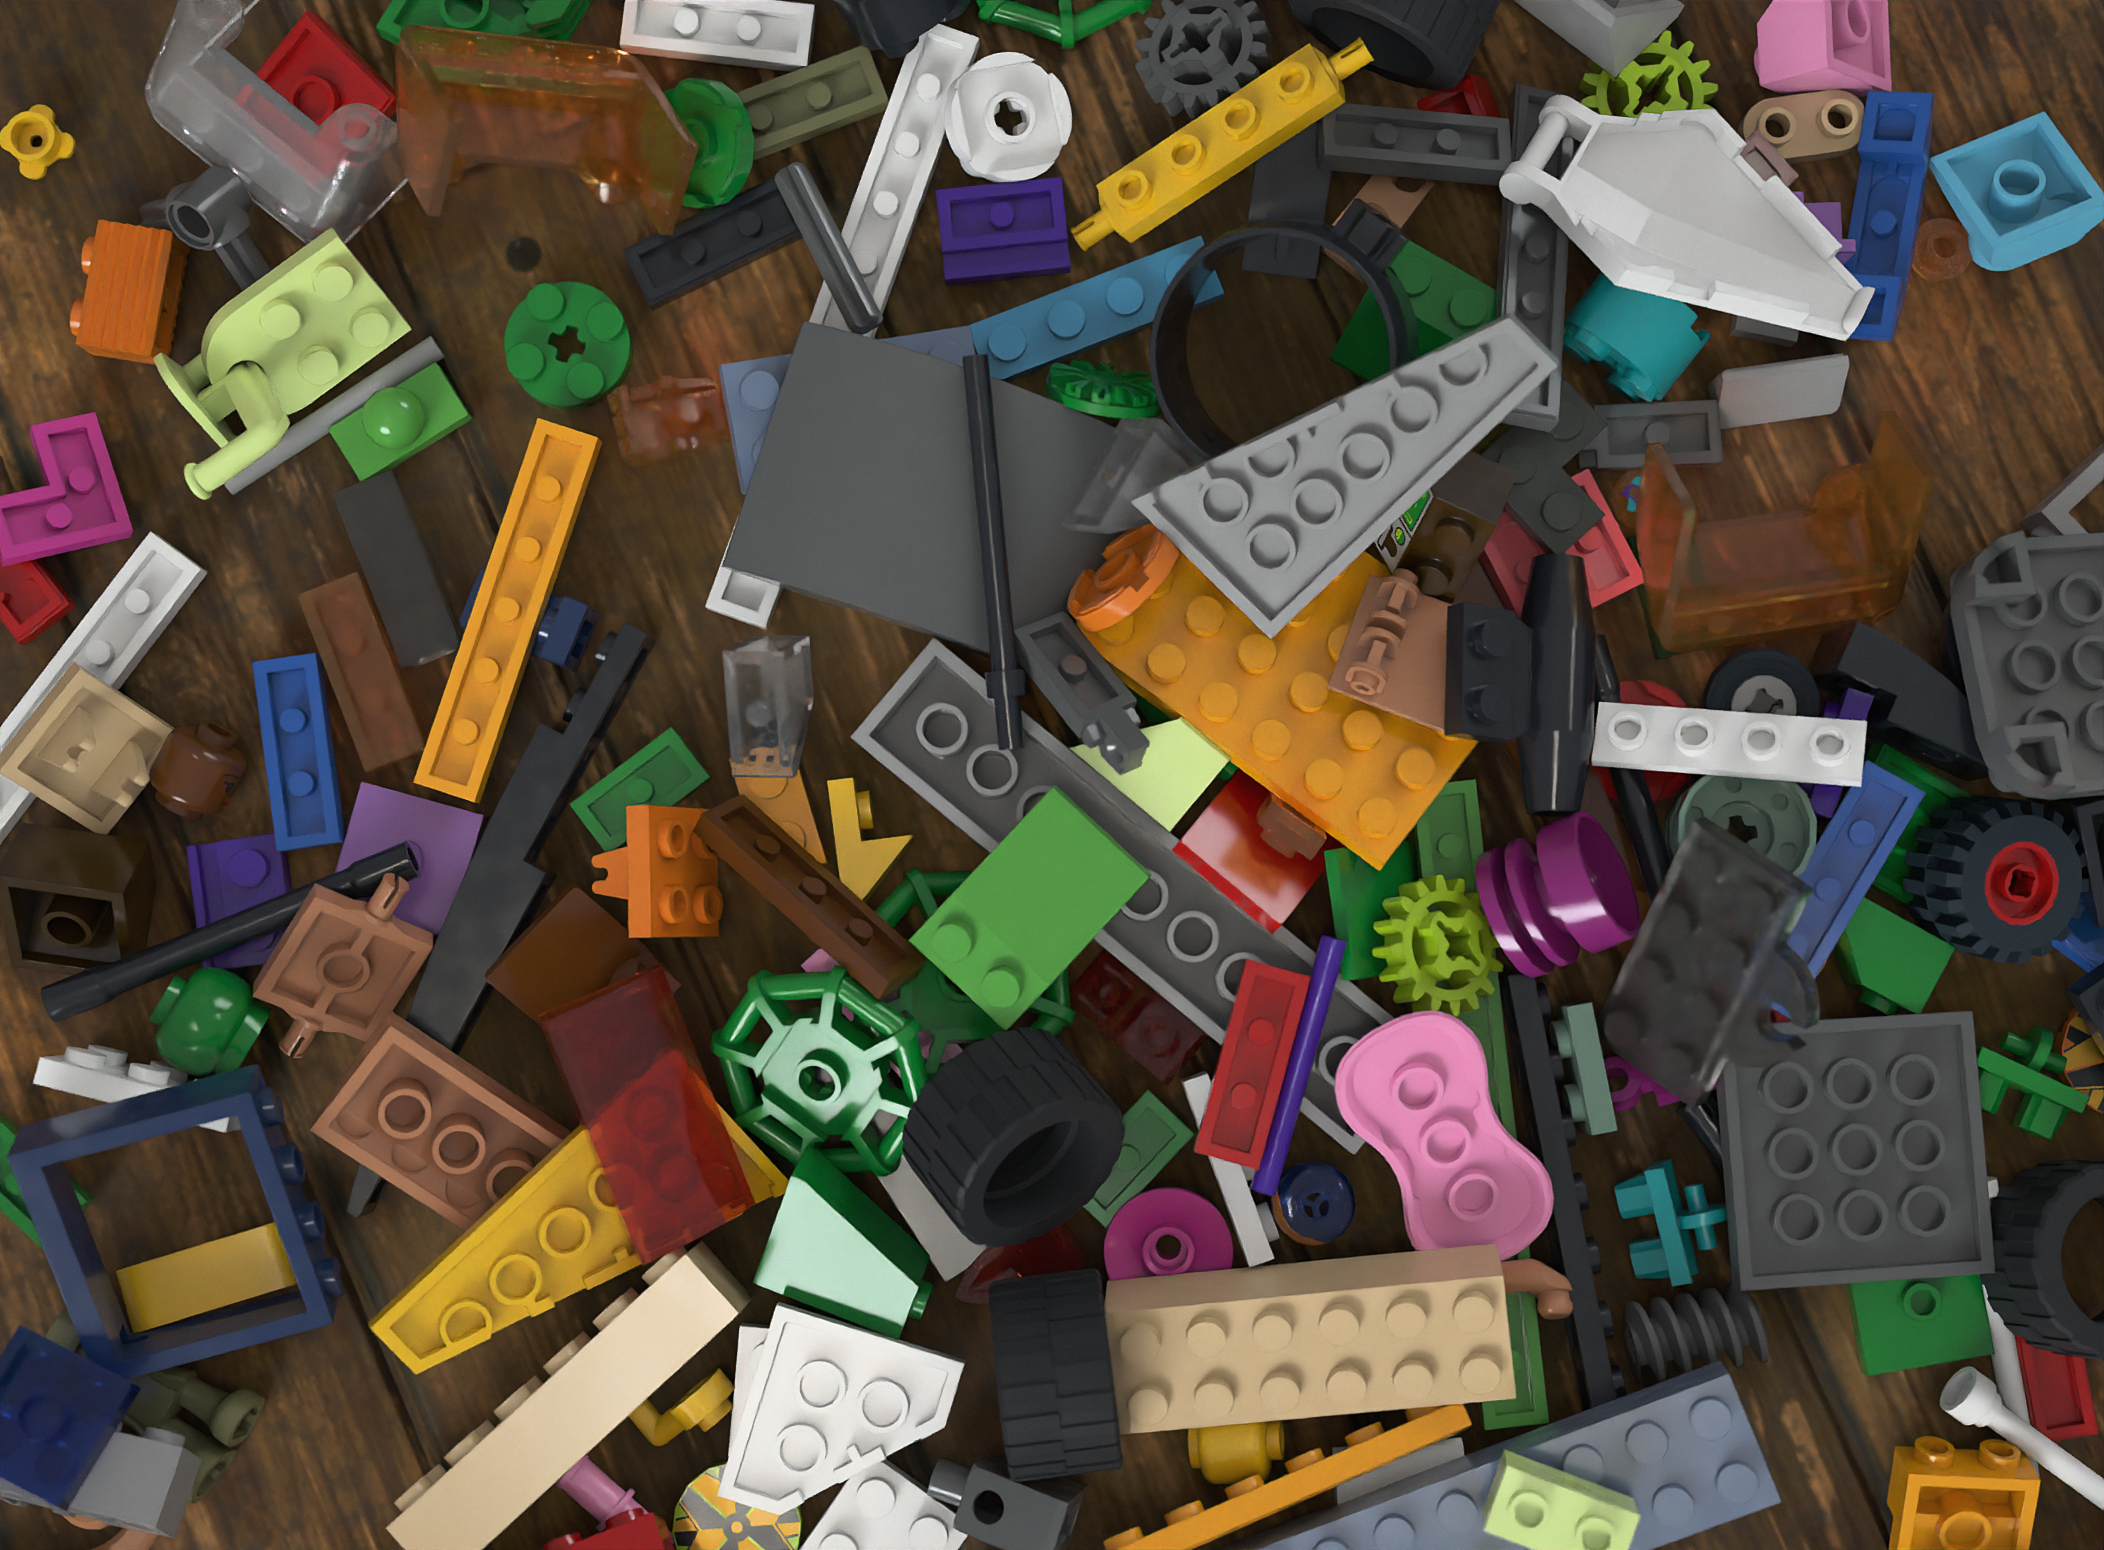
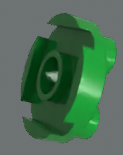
M562 281L555 284L543 283L536 285L529 291L527 297L518 304L506 327L504 350L508 370L532 398L554 409L576 411L589 407L587 404L597 402L605 395L609 397L620 388L631 368L634 343L624 315L608 295L588 284ZM569 330L578 331L577 339L585 345L583 354L572 353L568 362L559 361V350L553 346L557 336H565Z

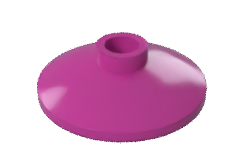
M1160 1187L1139 1193L1128 1200L1116 1212L1106 1232L1104 1260L1111 1281L1231 1269L1233 1243L1224 1217L1210 1201L1190 1190L1176 1187ZM1164 1235H1172L1180 1241V1247L1172 1254H1165L1158 1250L1156 1242Z

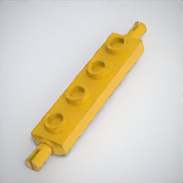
M1358 37L1356 41L1330 58H1327L1325 54L1310 43L1097 184L1101 210L1071 228V232L1079 246L1086 251L1113 231H1116L1129 243L1134 242L1344 104L1346 101L1342 80L1369 62L1374 61L1362 38Z

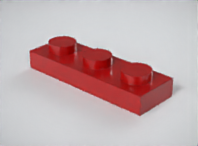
M1245 959L1194 1145V1152L1259 1170L1311 979L1310 976Z

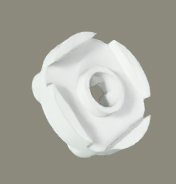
M1016 52L992 54L969 66L949 86L944 110L945 131L953 152L960 159L962 168L969 175L975 178H985L994 183L1027 181L1047 171L1053 165V161L1059 156L1062 146L1066 145L1072 128V112L1069 98L1062 83L1053 73L1047 74L1040 66L1032 63L1034 59ZM999 102H1007L1008 109L1011 112H1020L1022 123L1013 127V136L1005 134L1003 128L997 127L994 115L1000 110Z

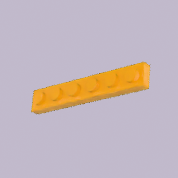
M540 418L537 419L414 778V783L480 804L602 445V441L598 437Z
M1463 1403L1447 1406L1409 1408L1404 1411L1408 1419V1423L1385 1432L1381 1422L1374 1423L1344 1437L1349 1447L1344 1451L1325 1458L1321 1448L1314 1449L1287 1461L1285 1466L1289 1474L1265 1484L1261 1474L1254 1475L1224 1489L1229 1501L1205 1511L1201 1501L1197 1500L1164 1515L1168 1527L1144 1537L1140 1526L1105 1540L1103 1544L1106 1550H1193L1462 1433L1472 1423Z

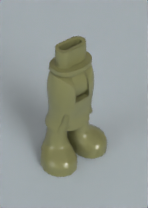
M67 1308L55 1319L37 1349L40 1354L57 1364L55 1374L62 1379L67 1378L66 1380L83 1400L125 1423L141 1438H143L146 1427L169 1431L185 1437L183 1448L202 1459L188 1499L192 1504L202 1499L226 1472L237 1454V1450L233 1446L240 1444L249 1436L264 1408L265 1398L250 1389L241 1387L233 1392H226L198 1379L195 1370L179 1366L98 1387ZM183 1407L204 1421L213 1436L179 1419L177 1416Z

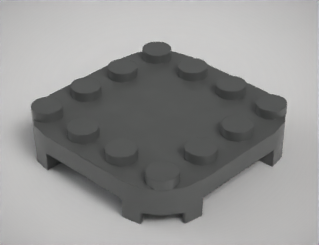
M2023 530L2002 536L1954 570L1950 578L1951 618L1976 741L1985 764L1988 766L1989 778L1993 785L2003 792L2011 793L2016 791L2032 798L2052 800L2104 795V532L2025 538Z

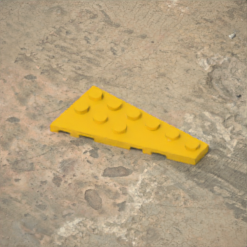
M663 1047L368 1322L369 1327L417 1375L490 1339L491 1334L529 1315L533 1318L555 1307L554 1303L584 1288L592 1289L681 1245L682 1240L718 1222L722 1225L742 1215L743 1210L771 1196L777 1198L785 1194L789 1180L673 1054Z

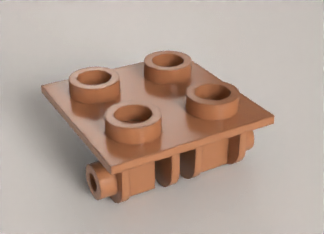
M1394 569L1392 575L1384 579L1371 574L1327 689L1444 733L1447 606H1451V604L1420 593L1419 588L1416 586L1418 577L1409 570Z

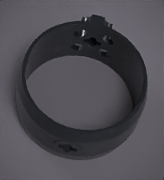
M1356 198L1335 226L1314 220L1292 218L1259 221L1242 225L1213 238L1199 248L1182 265L1168 285L1157 308L1150 336L1149 362L1153 388L1158 403L1175 433L1193 452L1207 461L1240 445L1228 437L1213 422L1201 405L1194 390L1187 363V330L1191 312L1200 290L1214 270L1239 248L1254 240L1272 234L1304 238L1332 250L1356 269L1366 281L1380 305L1389 337L1390 372L1419 358V337L1415 313L1402 282L1390 267L1411 239L1399 228V225L1360 198Z

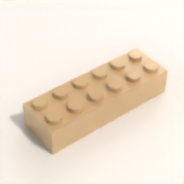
M703 1241L690 1251H687L682 1245L673 1248L642 1276L650 1286L646 1291L639 1295L631 1287L592 1321L601 1331L599 1334L591 1339L583 1331L543 1366L551 1376L545 1383L535 1375L493 1412L501 1420V1423L496 1428L487 1419L444 1457L452 1466L448 1472L439 1463L394 1502L402 1514L386 1529L405 1550H482L731 1322L753 1297Z
M1497 1243L1107 1281L1104 1308L1120 1435L1516 1399L1504 1277Z

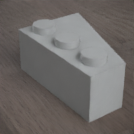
M21 1398L18 1408L0 1404V1500L21 1507H27V1504L31 1503L52 1508L54 1513L75 1518L77 1514L102 1520L103 1523L171 1538L176 1537L202 1459L183 1448L185 1437L151 1427H146L143 1438L120 1433L123 1425L122 1422L87 1412L83 1413L80 1423L58 1418L61 1408L30 1398Z

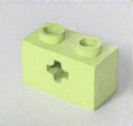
M1505 1449L1482 1511L1485 1532L1533 1550H1628L1640 1518L1634 1498Z

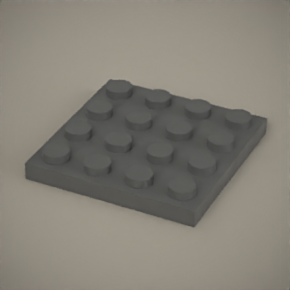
M1973 1011L1712 1026L1733 1289L1747 1291L1995 1273Z

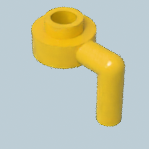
M717 1368L662 1415L646 1399L628 1417L652 1445L663 1446L683 1430L688 1431L696 1424H698L703 1432L712 1428L734 1407L727 1397L735 1390V1387L721 1369Z

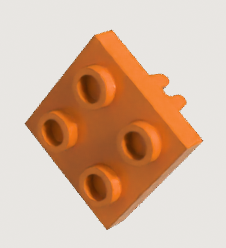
M657 805L626 806L627 846L595 855L592 858L591 862L595 868H605L608 871L606 880H599L593 883V892L628 900L629 938L719 937V920L723 912V898L718 888V855L693 832L701 814L710 809Z

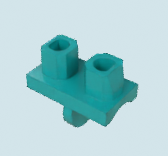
M1672 1158L1655 1161L1650 1164L1644 1173L1620 1181L1614 1187L1622 1218L1627 1219L1654 1213L1660 1236L1633 1240L1629 1244L1636 1278L1670 1277L1672 1286L1689 1284L1693 1282L1692 1275L1699 1272L1689 1229L1694 1228L1699 1250L1718 1247L1713 1224L1727 1220L1726 1203L1708 1205L1703 1183H1694L1684 1186L1689 1208L1684 1210Z

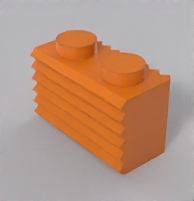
M98 220L95 237L89 236L85 240L82 249V269L85 274H88L84 299L77 298L70 314L71 332L74 336H77L76 345L92 355L156 365L153 357L160 352L169 357V353L172 350L171 342L174 338L173 330L176 326V316L178 315V304L181 301L180 292L183 289L182 281L185 277L184 269L187 266L189 245L179 239L174 232L166 229L160 230L141 225L134 226L128 223L122 224L115 221Z

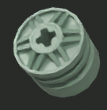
M1704 775L1675 799L1664 822V839L1676 878L1691 893L1715 904L1742 905L1785 889L1805 871L1816 847L1817 819L1807 794L1796 782ZM1729 821H1732L1735 831H1745L1747 835V842L1737 847V853H1735L1731 843H1721L1719 839V833L1729 828Z

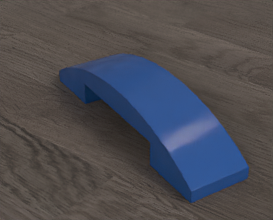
M1868 91L1858 146L1861 163L1847 238L1855 239L1856 253L1843 266L1863 287L1870 286L1875 288V291L1860 323L1848 339L1893 342L1910 277L1922 211L1932 132L1933 93Z

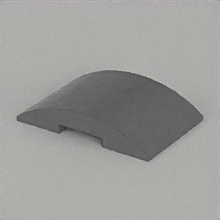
M803 321L722 567L842 609L850 608L955 644L963 647V650L990 659L963 366L867 336ZM990 376L1014 630L1061 611H1065L1076 624V619L1067 610L1070 590L1084 569L1090 568L1097 572L1107 561L1101 553L1105 551L1104 548L1127 530L1135 527H1110L1106 525L1115 524L1108 522L1116 519L1140 516L1141 512L1131 503V500L1135 495L1148 490L1160 451L1082 412ZM1017 661V669H1024Z

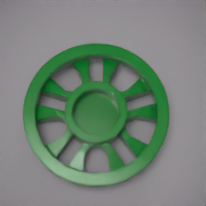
M1076 359L1071 360L1070 366L1056 362L1050 366L1049 375L1046 378L1045 393L1052 400L1066 407L1089 414L1126 419L1148 418L1162 412L1153 388L1151 374L1137 369L1116 373L1114 372L1115 363L1109 362L1107 365L1104 361H1098L1095 370L1091 363L1083 359L1080 361Z

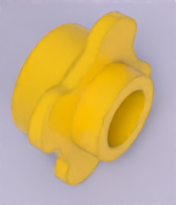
M34 105L29 111L15 115L0 132V146L19 160L21 174L32 180L43 178L46 175L47 167L59 158H70L76 147L74 138L59 129L54 122L55 113L46 105ZM36 137L42 138V144L39 147H33L32 141Z

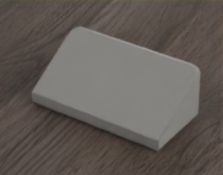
M1841 353L1723 370L1707 385L1709 400H1718L1721 429L1827 415L1836 412L1842 399L1849 369L1848 355L1844 356Z

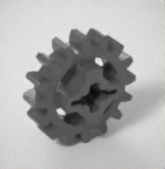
M1163 0L1161 4L1166 15L1161 20L1147 17L1144 24L1152 37L1136 40L1135 45L1143 59L1135 64L1136 70L1155 104L1162 102L1168 114L1172 117H1176L1185 108L1192 121L1201 116L1204 109L1213 108L1261 76L1257 68L1273 65L1274 60L1267 47L1273 41V37L1254 0L1246 3L1245 0H1184L1183 3L1177 6L1170 0Z

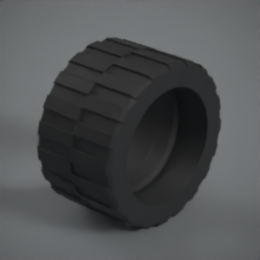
M1288 0L1290 10L1293 16L1298 19L1299 24L1309 31L1315 39L1328 46L1335 53H1338L1356 41L1358 37H1361L1374 58L1373 62H1369L1362 68L1411 87L1446 90L1456 87L1461 82L1501 0Z
M1030 1027L1014 1028L1013 1031L994 1033L980 1042L976 1041L964 1048V1051L953 1059L950 1058L940 1067L936 1075L927 1081L921 1089L919 1097L913 1102L908 1112L907 1124L904 1125L902 1141L904 1142L902 1151L912 1170L960 1233L976 1245L985 1244L986 1247L998 1248L1003 1245L1014 1246L1025 1243L1034 1237L1038 1238L1050 1232L1057 1225L1066 1222L1083 1205H1086L1095 1196L1100 1186L1106 1182L1112 1173L1114 1163L1118 1161L1122 1150L1121 1142L1125 1136V1125L1122 1123L1123 1115L1120 1109L1057 1036H1053L1049 1031L1041 1028L1035 1030L1030 1029Z
M2050 1160L2037 1163L2036 1167L2023 1169L2015 1174L2013 1180L2006 1186H2002L1997 1196L1994 1197L1995 1200L1990 1207L1995 1273L1979 1274L1981 1284L1985 1286L1988 1294L1987 1300L1993 1311L1998 1313L2004 1321L2003 1325L2014 1335H2019L2025 1339L2026 1344L2039 1350L2052 1351V1354L2104 1360V1310L2094 1318L2089 1319L2077 1307L2067 1290L2061 1266L2063 1239L2074 1215L2091 1199H2094L2104 1208V1160Z
M1096 1268L992 1281L988 1286L991 1334L1002 1430L1010 1478L1015 1482L1120 1469L1123 1466V1455L1100 1271Z

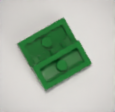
M1403 841L1381 871L1370 865L1349 848L1324 851L1336 938L1347 941L1340 966L1342 981L1379 976L1388 967L1386 958L1373 956L1372 949L1384 945L1385 936L1374 930L1373 927L1374 922L1390 919L1389 914L1382 905L1384 900L1399 897L1398 886L1401 884L1418 881L1412 841Z

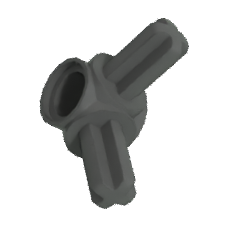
M211 166L194 181L173 187L167 198L146 202L139 209L143 219L139 225L147 228L153 227L172 231L179 239L196 249H203L204 251L215 249L242 291L271 271V268L246 232V229L252 222L247 214L252 207V199L248 188L237 175L226 168Z

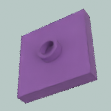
M361 782L335 873L348 868L357 860L402 842H408L417 858L421 877L407 882L410 888L401 899L393 914L400 920L439 936L463 877L483 836L488 816ZM369 897V898H358V899H356V900H362V901H365V902H369L370 899H371V897Z

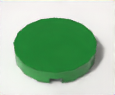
M704 78L682 80L678 82L681 84H678L674 90H666L656 102L648 126L647 149L650 162H657L658 170L662 177H656L662 190L674 201L693 208H712L730 202L744 187L750 173L754 152V136L750 116L739 96L723 82Z

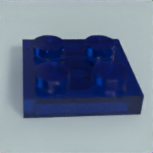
M20 1325L0 1356V1477L67 1511L141 1388Z

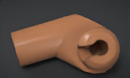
M1535 1259L1501 1262L1505 1294L1526 1292L1538 1298L1537 1309L1544 1319H1562L1572 1313L1573 1303L1570 1299L1569 1291H1573L1566 1276Z

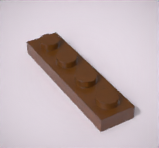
M744 794L701 814L693 832L710 846L722 860L732 866L754 886L767 901L776 906L798 926L813 943L820 946L840 966L846 969L856 982L866 988L878 1000L917 978L927 958Z

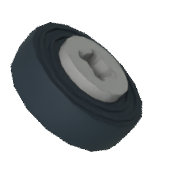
M1772 647L1747 648L1728 656L1711 673L1703 692V709L1734 712L1750 710L1746 712L1767 713L1771 709L1772 704L1779 703L1774 705L1768 714L1816 718L1820 716V692L1812 673L1793 655Z

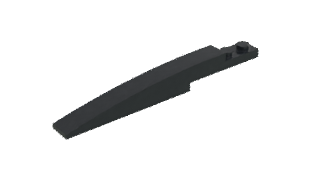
M626 622L623 624L619 634L610 631L602 641L594 658V664L600 668L588 690L582 686L579 687L569 701L563 715V720L569 723L564 734L542 723L539 724L480 840L421 978L406 1021L458 1056L495 990L485 978V972L530 926L557 874L535 862L656 643V640L650 635ZM359 1163L346 1212L357 1218L372 1213L389 1181Z

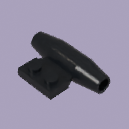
M1544 554L1532 558L1520 619L1515 616V611L1465 602L1447 606L1444 736L1495 744L1513 741L1516 738L1526 811L1528 815L1539 817H1567L1580 812L1594 741L1596 633L1584 558L1571 554Z

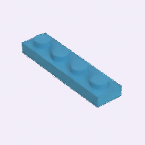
M1200 235L971 324L970 328L976 355H988L990 376L1008 383L1049 367L1055 362H1062L1152 327L1157 308L1173 277L1182 265L1199 248L1205 245L1202 236ZM1215 270L1200 290L1192 311L1223 299L1224 291Z

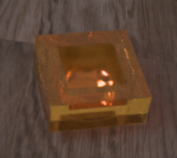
M1270 792L1257 810V823L1265 828L1260 837L1271 847L1289 858H1292L1298 851L1312 860L1327 839L1326 832L1272 792Z

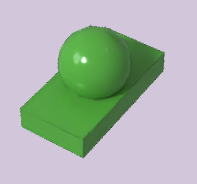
M434 362L396 387H387L375 391L365 402L364 407L331 426L328 430L359 480L363 484L368 485L473 418L441 367Z

